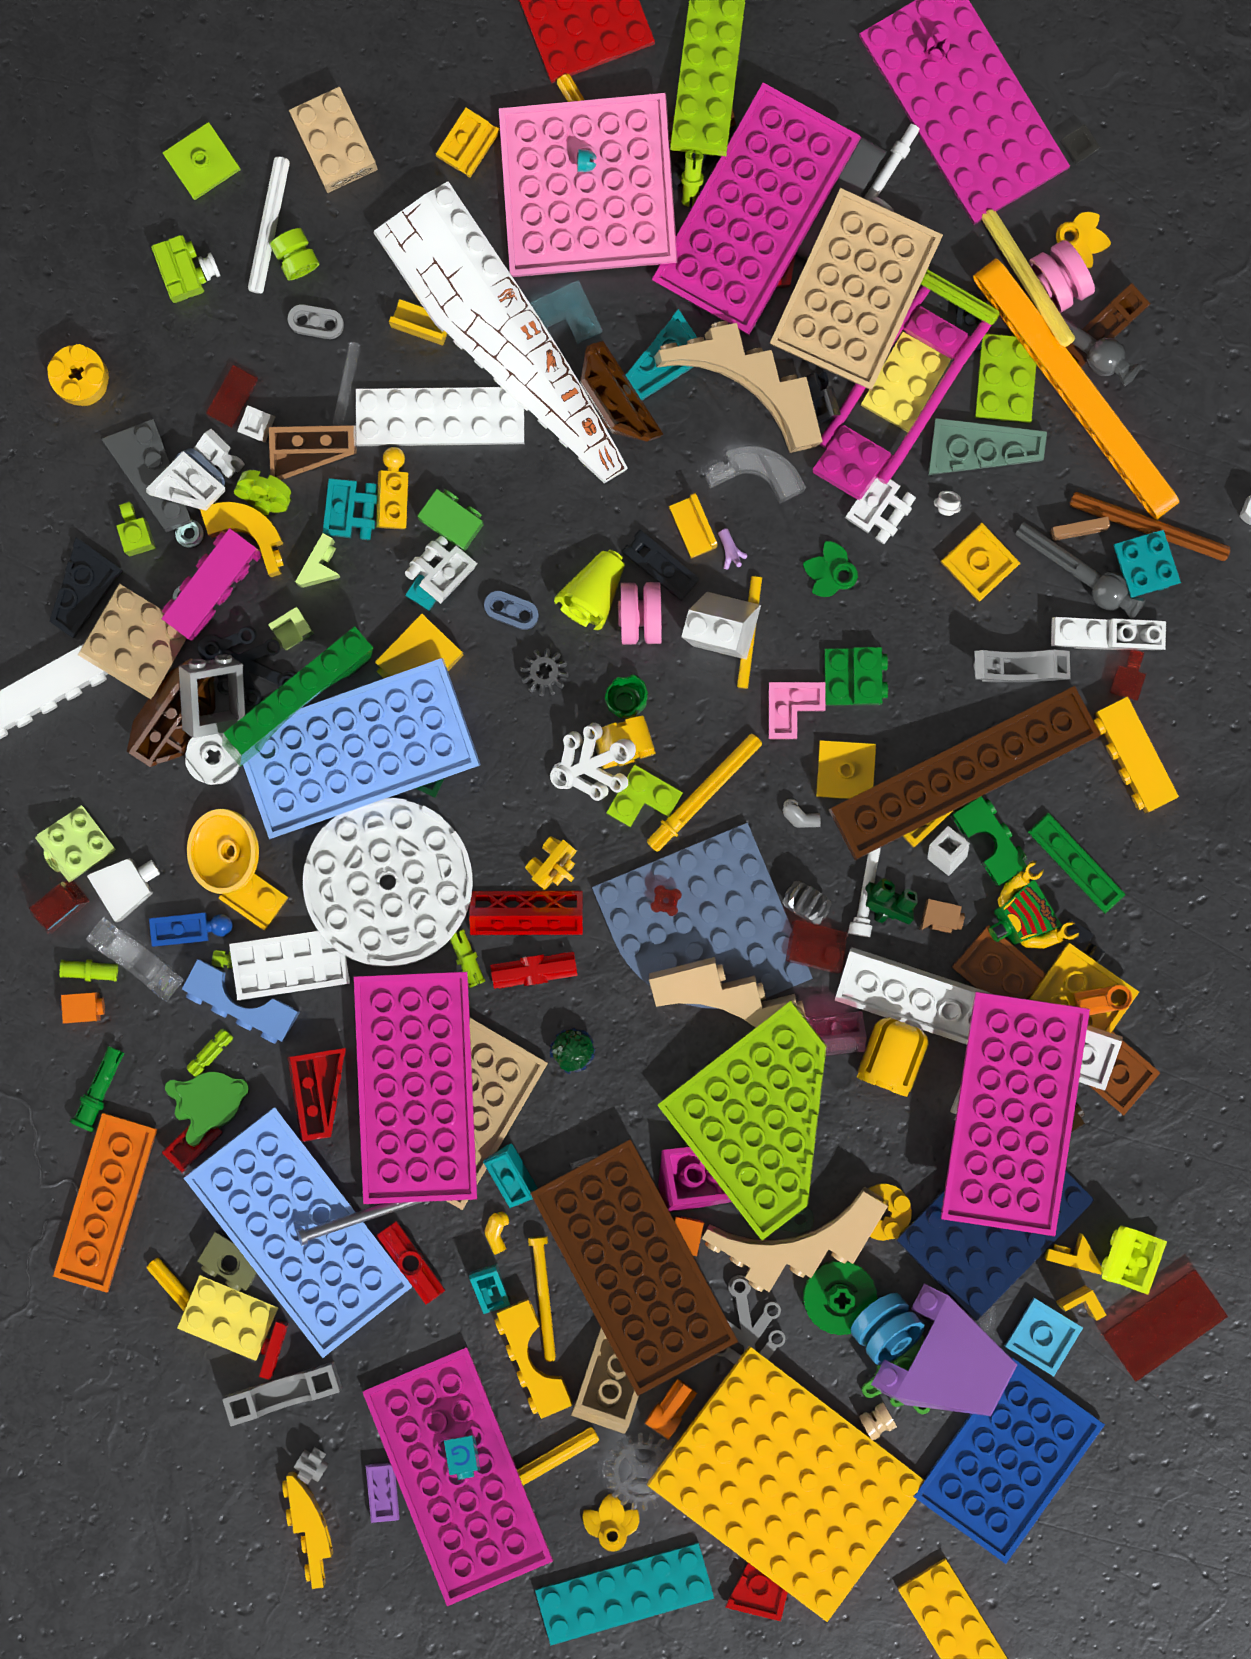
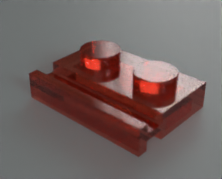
M799 920L793 921V929L790 934L785 961L836 974L841 973L848 933Z

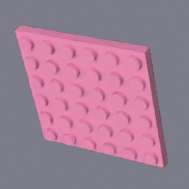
M665 93L499 108L509 269L512 277L677 263L667 99ZM578 149H587L595 153L597 159L590 160V162H594L597 165L592 171L577 172Z

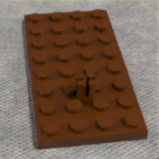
M631 1139L530 1193L637 1396L738 1342Z

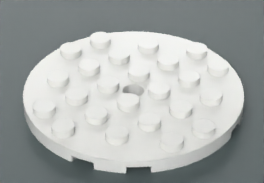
M386 798L334 817L321 829L314 839L307 855L303 872V892L307 910L312 922L323 938L343 955L364 964L380 967H396L411 964L427 958L442 948L461 926L469 908L473 886L469 856L457 832L453 830L443 817L424 805L421 806L399 798ZM384 875H392L396 880V885L391 890L383 889L380 886V879Z

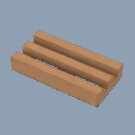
M1103 517L1053 527L1050 530L1051 540L1057 541L1104 532L1110 527L1109 518Z

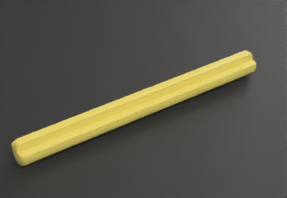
M992 209L987 210V214H982L983 223L1059 344L1064 347L1074 342L1075 336L997 212Z

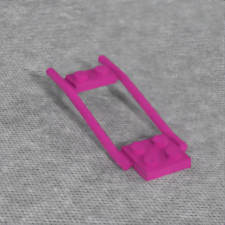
M922 285L918 288L895 341L902 330H905L907 334L948 358L954 359L895 454L891 455V452L843 425L866 389L858 384L854 385L840 407L841 415L834 417L821 436L822 443L819 445L827 449L814 466L813 473L859 501L876 478L883 484L889 482L958 373L992 326L981 321L972 335L968 336V333L920 306L931 291Z

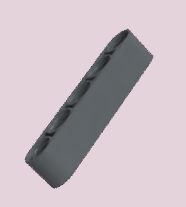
M862 137L796 252L797 256L806 261L808 260L840 188L862 197L887 150Z

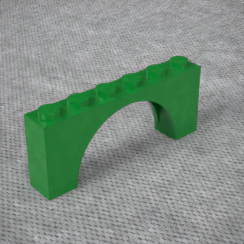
M354 626L223 733L222 739L224 749L241 767L261 751L268 739L310 700L340 679L345 677L349 679L370 662L373 651L372 645Z

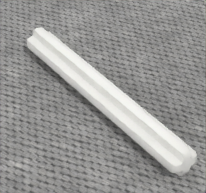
M275 157L248 284L249 291L253 293H263L272 252L270 243L275 237L290 164L289 160L284 157Z

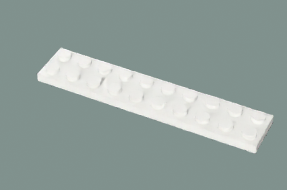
M851 947L835 1001L886 1018L890 1017L922 1030L967 1044L975 991L989 992ZM1089 1025L1087 1026L1079 1082L1102 1090L1106 1089L1123 1040L1122 1036Z

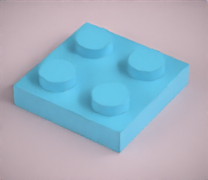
M1033 1297L1004 1346L1054 1376L1083 1327Z

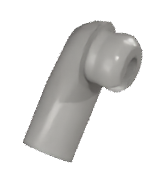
M788 799L784 802V808L782 809L784 817L797 828L820 827V813L805 814L795 799Z

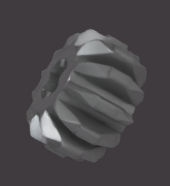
M546 648L544 657H540V653L536 649L534 650L535 661L529 656L525 657V661L531 667L523 666L521 667V672L530 673L531 675L522 678V682L528 683L533 681L529 686L530 692L535 691L537 686H540L539 696H544L545 687H548L550 694L554 695L555 689L552 686L553 684H556L559 688L564 687L563 682L558 677L568 678L567 672L558 671L565 668L567 663L562 661L556 664L561 656L558 652L552 658H549L550 649ZM546 665V669L551 667L553 670L549 672L548 679H543V676L540 678L537 676L540 672V667Z
M794 881L786 891L783 899V904L788 910L813 924H820L828 915L832 905L829 898L800 881Z

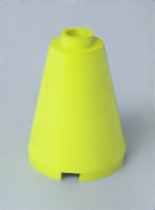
M608 550V552L601 551L556 595L555 604L560 601L562 604L560 610L580 625L587 627L588 623L596 625L593 630H601L606 623L625 567L622 562V556L613 550Z

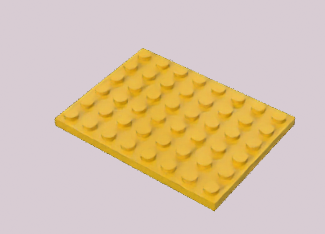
M748 1346L646 1485L828 1622L917 1500L913 1496L918 1492L925 1480L752 1347Z

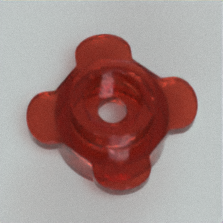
M663 885L657 886L654 889L656 894L655 900L651 903L652 911L655 913L660 911L666 912L669 916L676 915L678 913L677 903L682 896L680 890L665 889ZM664 898H668L669 902L664 903Z

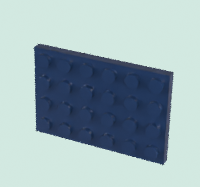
M1065 1171L1056 1235L1050 1236L941 1219L944 1189L895 1240L975 1321H978L1088 1208L1094 1199Z

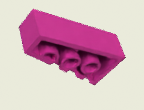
M230 528L227 532L222 531L213 543L216 547L210 555L206 553L202 556L196 565L198 571L192 578L188 576L179 588L182 592L176 600L170 599L162 610L164 616L161 619L191 641L195 639L215 614L216 610L213 607L216 603L220 606L231 595L233 590L231 585L233 582L238 583L240 580L242 581L249 573L248 569L251 560L254 559L258 562L262 557V553Z

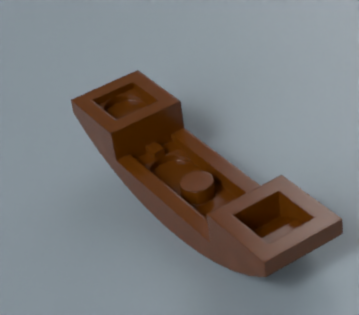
M1131 283L1082 330L1096 340L1104 337L1114 339L1151 303ZM1072 343L1066 346V349L1082 368L1087 363L1088 354Z

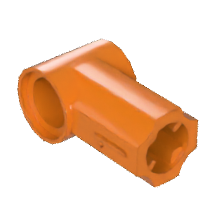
M1120 984L1073 993L1075 1006L1089 1008V1015L1124 1010L1132 1002L1131 991ZM1117 989L1123 990L1126 995V999L1121 1005H1114L1111 1001V994Z
M677 1378L662 1402H658L651 1411L644 1424L668 1440L682 1420L681 1416L697 1392Z

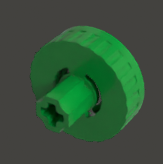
M831 1260L819 1265L812 1278H807L803 1289V1304L809 1318L819 1329L836 1335L851 1334V1327L856 1318L870 1304L877 1300V1290L872 1278L861 1266L856 1263L852 1264L849 1261L842 1263L838 1260ZM841 1292L846 1297L843 1306H839L838 1302L835 1301Z

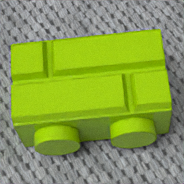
M180 235L151 247L169 297L173 303L205 292L202 284L207 283L202 268L195 267L192 258L197 257L192 241L186 242L184 236Z

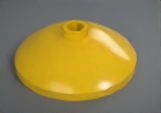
M216 809L205 813L192 827L187 842V859L194 878L202 887L218 894L236 892L251 880L257 868L259 858L258 840L251 824L241 814L229 809Z

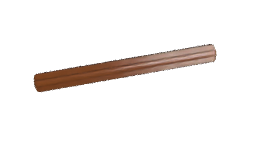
M1074 492L1070 500L1071 507L1101 518L1108 517L1110 521L1146 534L1164 530L1168 542L1215 559L1225 561L1229 556L1230 547L1080 492Z

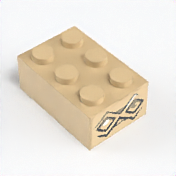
M340 87L289 110L327 193L378 170Z

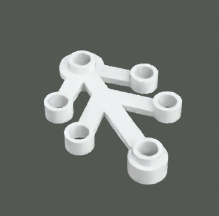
M591 723L584 728V742L582 736L576 731H572L564 737L563 743L565 746L562 761L555 764L550 773L551 782L555 787L570 789L574 786L589 794L596 801L608 795L607 786L617 793L627 788L628 779L624 774L618 773L613 776L598 767L613 761L618 764H625L630 761L636 752V747L631 740L620 739L611 745L610 750L593 757L596 740L603 735V730L599 724ZM583 743L580 761L573 765L575 749ZM586 774L599 782L592 784L579 777V775Z

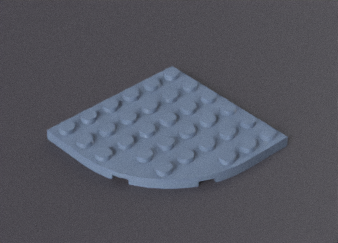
M748 823L592 887L619 952L637 976L649 986V973L715 957L717 965H723L726 980L721 981L722 983L755 975L756 982L763 983L766 998L813 979ZM687 1004L701 1008L719 1009L702 1004Z

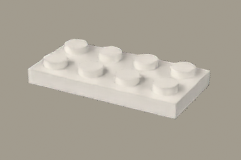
M319 931L229 944L237 1000L350 984L346 956L333 948Z

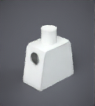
M129 858L91 873L87 877L113 920L120 922L153 894L148 881L161 873L153 860L138 868L135 861Z

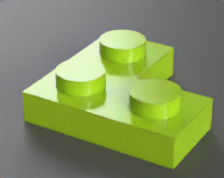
M634 765L627 776V788L616 795L606 814L629 827L632 826L644 804L669 817L683 792Z

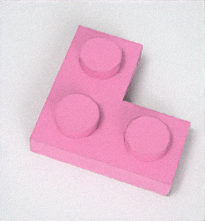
M769 682V739H797V711H825V682Z

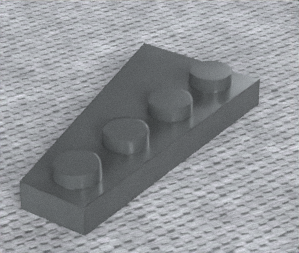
M154 419L101 439L166 532L192 523L186 505L151 496L146 492V488L171 464Z

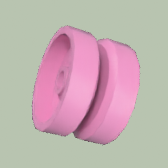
M1062 240L1052 246L1051 256L1042 252L1029 260V265L1059 313L1072 307L1073 297L1082 301L1095 292L1092 277L1084 261L1074 246L1067 240Z
M660 582L645 583L643 586V600H638V586L636 583H621V601H618L619 627H622V645H632L638 642L639 627H644V640L647 644H661Z

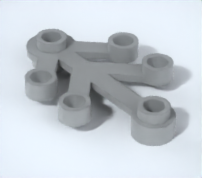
M737 1274L730 1278L728 1289L736 1297L741 1329L730 1321L728 1323L738 1342L744 1346V1352L748 1346L756 1351L755 1343L772 1319L779 1317L781 1308L777 1302H767L764 1306V1312L752 1327L747 1294L750 1292L751 1286L748 1284L749 1280L744 1275ZM736 1282H743L745 1289L737 1292L734 1289ZM775 1305L778 1309L777 1313L769 1315L767 1313L768 1306ZM779 1329L772 1330L768 1335L769 1341L759 1354L768 1360L776 1348L781 1347L785 1343L784 1333ZM779 1333L782 1335L780 1343L772 1342L771 1337L773 1334ZM730 1347L726 1348L724 1352L716 1354L717 1356H724L734 1364L742 1356Z

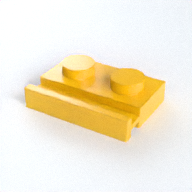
M465 108L437 151L436 157L471 178L500 133V129L491 125L487 120L468 108Z
M255 873L251 880L240 890L219 896L221 901L263 930L268 928V925L289 898Z

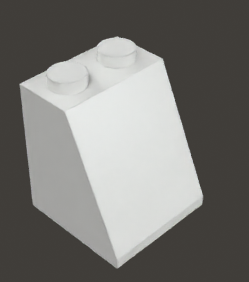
M706 592L689 609L682 638L694 647L747 660L761 605Z

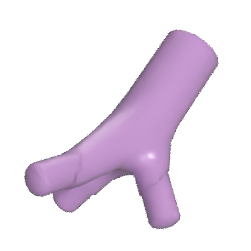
M728 529L718 532V535L725 550L723 568L729 569L731 560L734 561L737 567H740L742 563L739 557L746 559L747 554L736 547Z

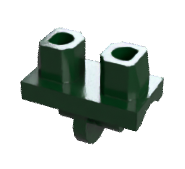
M885 878L877 884L869 882L866 885L865 890L868 894L866 907L875 912L874 920L876 922L884 923L887 918L910 925L914 920L913 909L918 903L915 891L907 888L901 894L895 892V885L892 881Z

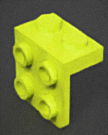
M1121 1225L1112 1234L1110 1240L1112 1248L1109 1257L1106 1256L1102 1262V1279L1148 1295L1167 1241Z

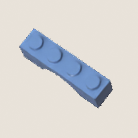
M197 959L182 987V990L188 992L186 998L200 1005L202 1001L211 1004V1011L225 1018L227 1014L237 1018L236 1024L251 1031L252 1027L262 1031L261 1037L276 1044L277 1040L285 1041L300 1013L299 1010L276 998L271 999L268 1003L258 1008L243 1007L237 1004L227 992L225 985L226 972L201 959Z

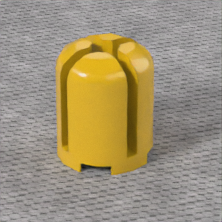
M890 1017L880 1019L873 1028L857 1071V1078L908 1097L928 1046L926 1034L920 1028Z

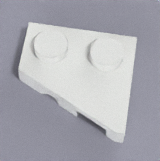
M183 451L146 488V492L151 496L206 511L225 492V487Z

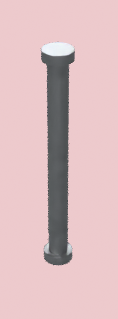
M430 1201L422 1202V1204H427ZM421 1202L383 1203L306 1230L303 1228L297 1229V1237L299 1243L303 1246L308 1244L309 1240Z

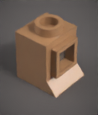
M931 899L926 900L920 930L930 925V929L945 933H951L952 930L957 929L961 930L965 918V913H961L962 906Z

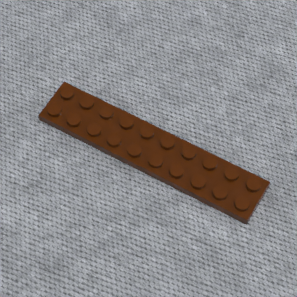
M1073 686L830 808L829 812L854 860H857L1098 738L1101 734L1076 687Z

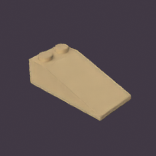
M601 1328L571 1416L625 1434L639 1396L634 1391Z

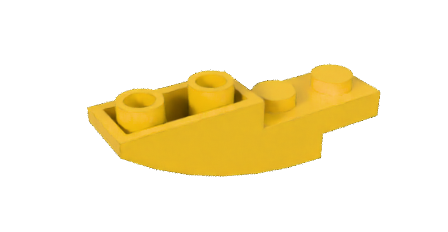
M289 1472L286 1476L287 1480L282 1482L284 1498L289 1497L290 1509H286L288 1526H293V1533L305 1532V1536H301L302 1552L308 1553L309 1564H305L306 1581H311L312 1589L323 1588L326 1583L323 1558H330L333 1555L328 1526L321 1508L310 1489L303 1481L296 1478L298 1475L295 1472Z

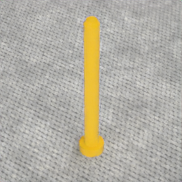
M548 1237L528 1238V1245L533 1246L544 1357L547 1362L555 1361L556 1354L544 1245L548 1244Z

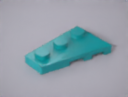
M679 309L626 374L641 400L649 397L693 368L692 366L681 365L656 367L654 356L661 350L660 347L670 343H677V346L687 345V341L697 338Z

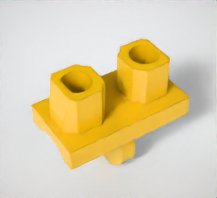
M550 836L542 847L550 854L547 860L542 863L534 857L525 866L527 871L533 876L531 879L544 890L552 882L558 886L564 878L570 882L574 879L569 874V871L575 863L570 859L577 851L565 840L560 841Z

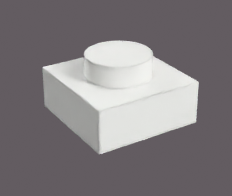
M247 405L237 432L266 442L269 435V427H272L275 416Z

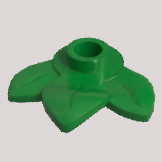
M825 541L823 557L811 558L803 563L807 575L816 581L812 593L820 597H830L839 589H849L855 585L858 579L857 569L848 562L846 550L831 541ZM841 571H846L849 574V579L842 581L839 579L838 574Z

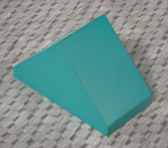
M497 1263L470 1272L469 1279L483 1314L511 1306Z

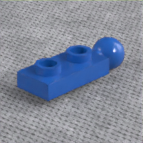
M207 913L149 919L152 947L209 941L208 932L222 937L228 935L232 930V921L224 914L214 916L211 921H207Z

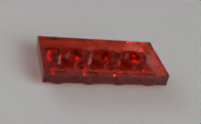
M1193 1269L1102 1333V1336L1133 1380L1137 1382L1228 1316L1199 1274Z

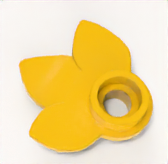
M1093 212L1079 214L1073 222L1061 224L1056 231L1057 243L1066 240L1064 236L1066 232H1071L1074 235V240L1069 242L1079 253L1087 268L1093 266L1092 254L1102 252L1111 245L1109 238L1096 228L1100 216Z
M610 1493L603 1499L599 1512L594 1510L583 1511V1523L588 1534L599 1538V1542L605 1550L615 1552L624 1547L627 1536L638 1528L639 1512L637 1509L624 1511L621 1501L614 1494ZM610 1532L618 1534L616 1541L610 1542L607 1539Z

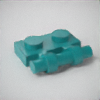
M329 478L323 533L327 536L351 538L352 527L361 528L359 539L371 540V531L375 529L373 513L374 505H377V485L366 483L365 493H356L357 481ZM355 502L363 503L362 518H354Z

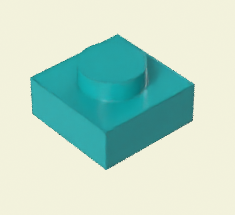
M418 575L405 596L427 611H430L437 600L419 586L425 577Z

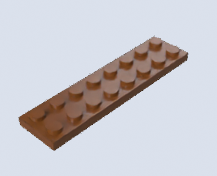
M987 925L951 968L977 989L997 995L1029 999L1046 973L1005 938L999 942L994 941L988 930L991 926ZM1122 1040L1106 1089L1102 1090L1090 1085L1088 1086L1124 1116L1160 1072Z

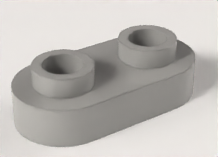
M297 305L288 314L289 326L298 334L334 339L340 336L344 329L343 319L335 310ZM301 316L308 318L307 323L304 325L298 324V319ZM328 321L335 323V327L332 330L325 328V324Z

